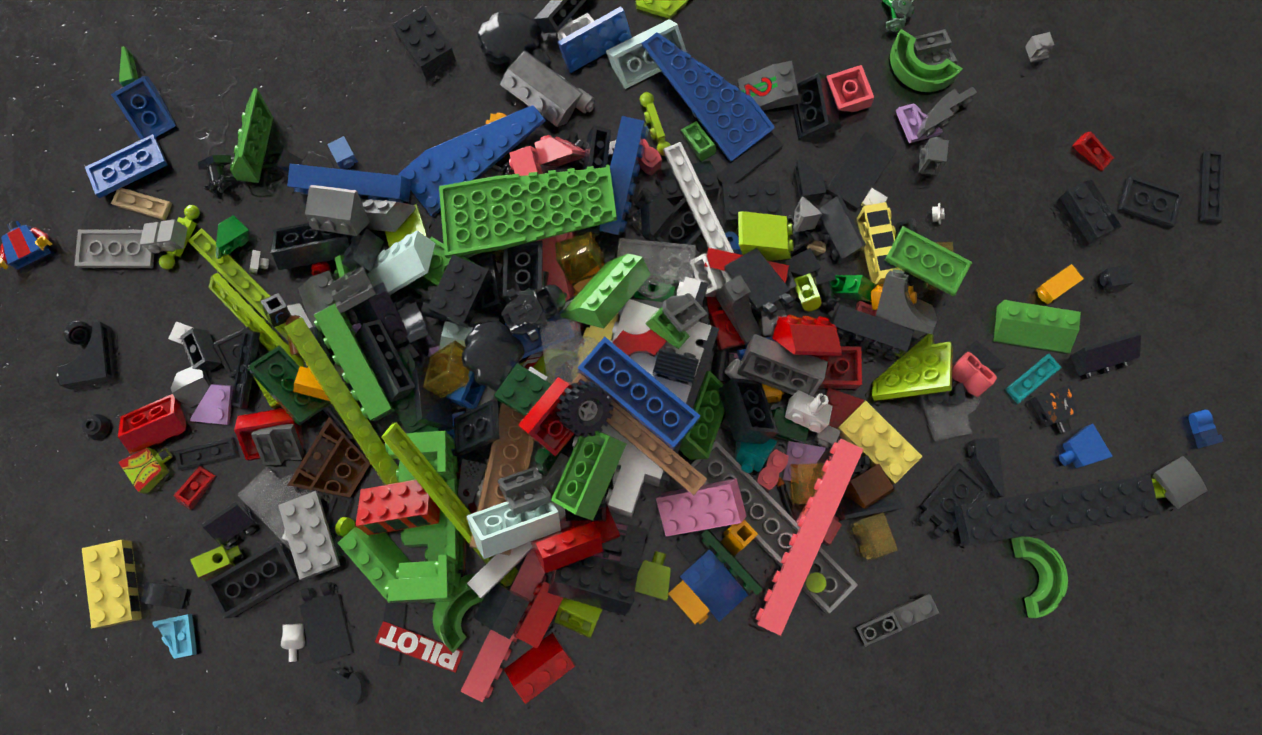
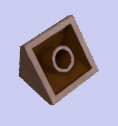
M877 464L851 478L843 495L866 509L893 492L894 487L881 465Z

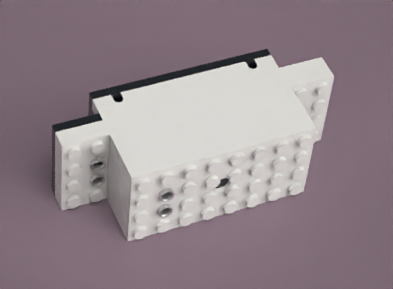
M685 277L684 282L680 281L676 296L690 293L703 307L708 284ZM629 299L619 311L620 321L614 324L612 330L613 341L623 330L635 335L649 331L650 328L645 323L659 308ZM698 322L686 331L690 337L679 349L668 341L662 348L663 350L664 347L675 349L676 353L684 355L685 352L691 353L696 356V359H699L692 386L653 376L657 355L653 357L647 353H635L630 358L693 409L719 328ZM609 424L607 427L603 425L601 427L603 433L627 443L615 469L612 480L614 489H609L606 504L610 512L632 519L643 483L645 482L666 490L670 475ZM576 435L575 438H574L573 445H572V446H574V447H575V445H576V443H577V440H578V438H579L578 435ZM680 442V443L678 444V446L673 450V451H675L677 454H678V452H679V448H680L681 442Z

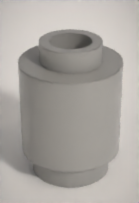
M578 88L583 94L575 108L583 113L591 112L595 106L594 97Z

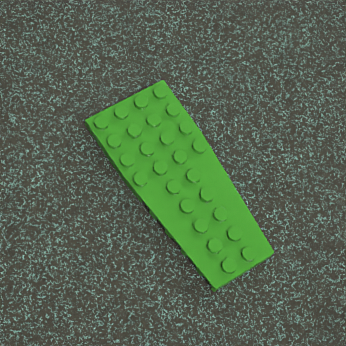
M606 165L605 168L595 169L594 166H590L585 170L570 168L565 172L551 170L545 174L531 172L526 176H520L519 174L493 176L439 186L444 254L447 259L451 258L452 255L460 257L505 249L617 220L612 175L609 165Z

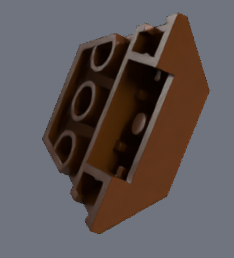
M329 417L287 486L351 497L371 463Z

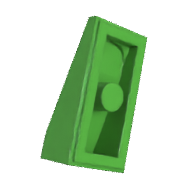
M123 46L121 49L119 82L125 87L139 78L133 54Z
M697 121L681 129L682 134L700 161H704L716 154L715 144Z
M662 307L645 323L651 330L677 349L690 337L686 331H678L662 312Z

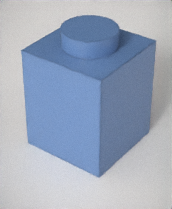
M344 136L327 144L340 169L350 168L354 163L358 162Z

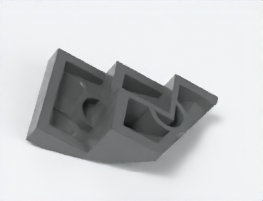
M363 266L344 274L336 281L333 279L328 281V286L332 291V297L340 314L376 295Z

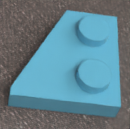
M192 614L153 622V626L161 632L163 636L161 639L169 647V652L174 659L197 654Z

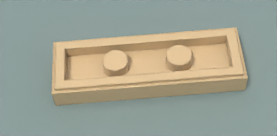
M124 188L116 190L111 203L113 206L165 221L172 206V203Z

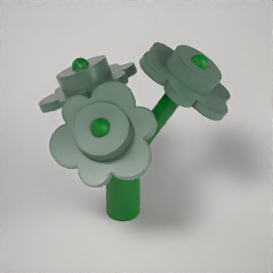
M882 0L891 8L893 20L886 22V30L899 31L905 27L906 19L914 14V0ZM896 13L905 14L904 18H896Z

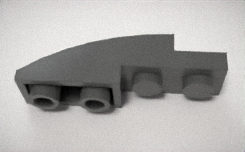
M974 87L961 94L956 89L946 94L924 118L917 133L918 139L924 135L926 137L932 135L938 127L942 129L950 123L949 119L954 115L953 113L959 110L961 105L966 107L973 101L972 97L977 93Z
M928 594L888 611L856 628L866 647L900 632L904 628L938 614L939 611L931 595Z

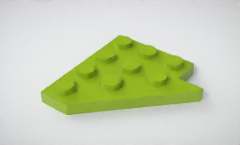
M927 334L873 381L872 397L874 401L952 391L953 346L951 341L934 344L933 334Z

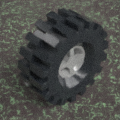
M579 381V385L576 383L571 384V389L566 388L564 390L566 392L565 396L560 395L559 399L562 402L557 403V408L561 410L557 411V416L561 418L559 421L564 427L578 436L588 437V434L595 436V431L600 433L603 431L601 428L603 425L607 427L609 424L606 422L607 418H612V414L609 413V411H613V406L609 404L613 402L612 398L608 396L609 393L590 381Z

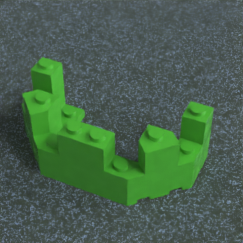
M446 431L406 433L456 496H458L460 479H457L456 472H459L460 469L457 456H453L452 449H455L454 439ZM385 444L388 455L393 459H399L389 446ZM399 461V469L396 470L397 481L400 483L416 480L404 464ZM440 509L439 524L404 529L401 532V540L405 546L409 548L428 547L425 550L426 561L399 563V568L396 570V579L388 580V585L385 587V596L389 602L419 601L422 603L456 601L457 592H454V590L459 588L461 573H458V571L463 569V536Z

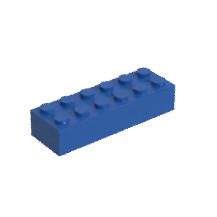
M625 116L621 117L610 165L617 220L600 224L599 231L621 235L622 232L626 231L628 221H625L626 213L630 214L632 206L629 199L630 195L634 196L636 184L633 182L635 176L638 177L640 171L638 160L643 157L645 147H643L642 143L643 139L647 140L649 128L643 120Z
M290 164L288 187L294 188V192L308 195L311 185L356 190L360 199L368 198V200H386L403 203L409 202L411 180L399 175Z
M606 337L598 343L578 366L579 373L609 393L608 396L672 450L678 446L701 417Z

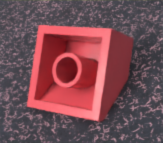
M862 65L826 77L839 110L856 112L871 107L874 95Z
M551 135L541 137V141L535 142L540 165L559 167L585 157V150L568 140L560 139V137L553 138Z

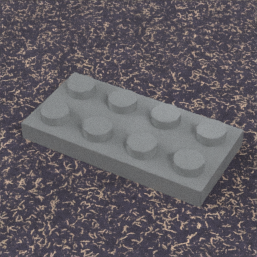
M78 230L74 266L77 268H153L154 253L149 252L147 248L140 245L143 230Z
M314 491L278 505L299 579L305 580L339 567L340 563L319 493Z

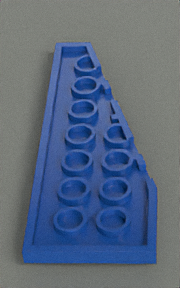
M658 32L642 43L644 49L730 162L775 129V126L751 96L746 95L738 87L727 82L709 67L676 47L674 43Z
M531 105L425 150L399 173V176L411 180L410 190L428 213L434 217L441 211L439 186L480 178L546 120L535 106Z

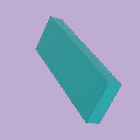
M1048 353L1005 390L1018 404L1062 367Z

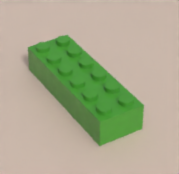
M333 304L314 314L316 318L314 324L318 331H322L325 335V338H323L324 343L328 349L331 348L335 355L332 357L336 365L341 366L343 369L342 376L344 380L353 387L354 390L351 393L356 401L359 400L363 407L360 409L364 417L372 421H378L395 412L392 403H389L356 339V332L345 312L340 314L336 304Z

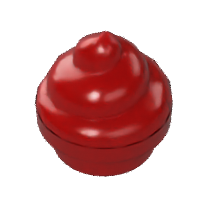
M328 262L312 264L311 270L314 276L329 270L331 272Z

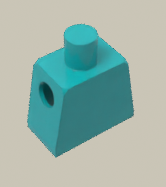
M770 439L764 444L736 442L735 460L742 465L741 469L745 473H751L753 470L759 472L766 464L769 455L773 452L777 441Z

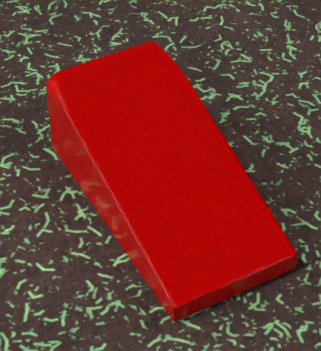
M1091 131L1084 133L1073 144L1076 151L1101 171L1114 159Z
M199 466L174 494L175 500L189 510H192L216 476Z

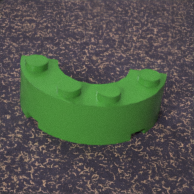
M900 29L890 53L891 66L898 79L906 86L921 92H935L951 85L963 68L949 59L938 65L922 63L914 53L916 38Z
M1033 537L1011 538L1015 558H1023L1030 561L1036 567L1039 574L1037 590L1032 595L1024 598L1028 618L1043 617L1054 611L1062 598L1065 597L1068 587V574L1064 561L1054 548H1051L1040 539Z
M476 574L461 577L459 588L454 590V592H457L456 601L436 602L433 610L434 630L441 641L453 653L466 638L461 628L463 615L472 605L482 602L484 597L481 599L467 584Z

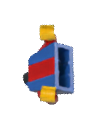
M19 221L10 222L8 224L10 232L1 238L0 268L7 269L8 263L14 268L20 269L50 254L46 246L52 245L48 235L37 228H31L27 225L21 226Z

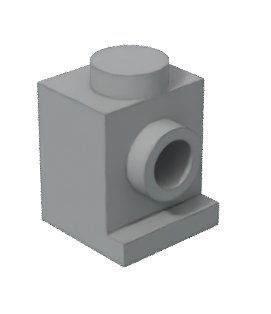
M1050 32L1031 37L1025 46L1030 62L1049 58L1048 54L1054 46Z

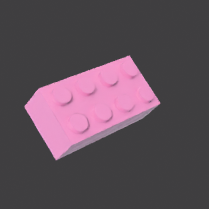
M737 478L702 485L694 496L684 488L664 492L656 498L666 537L738 524L747 517Z

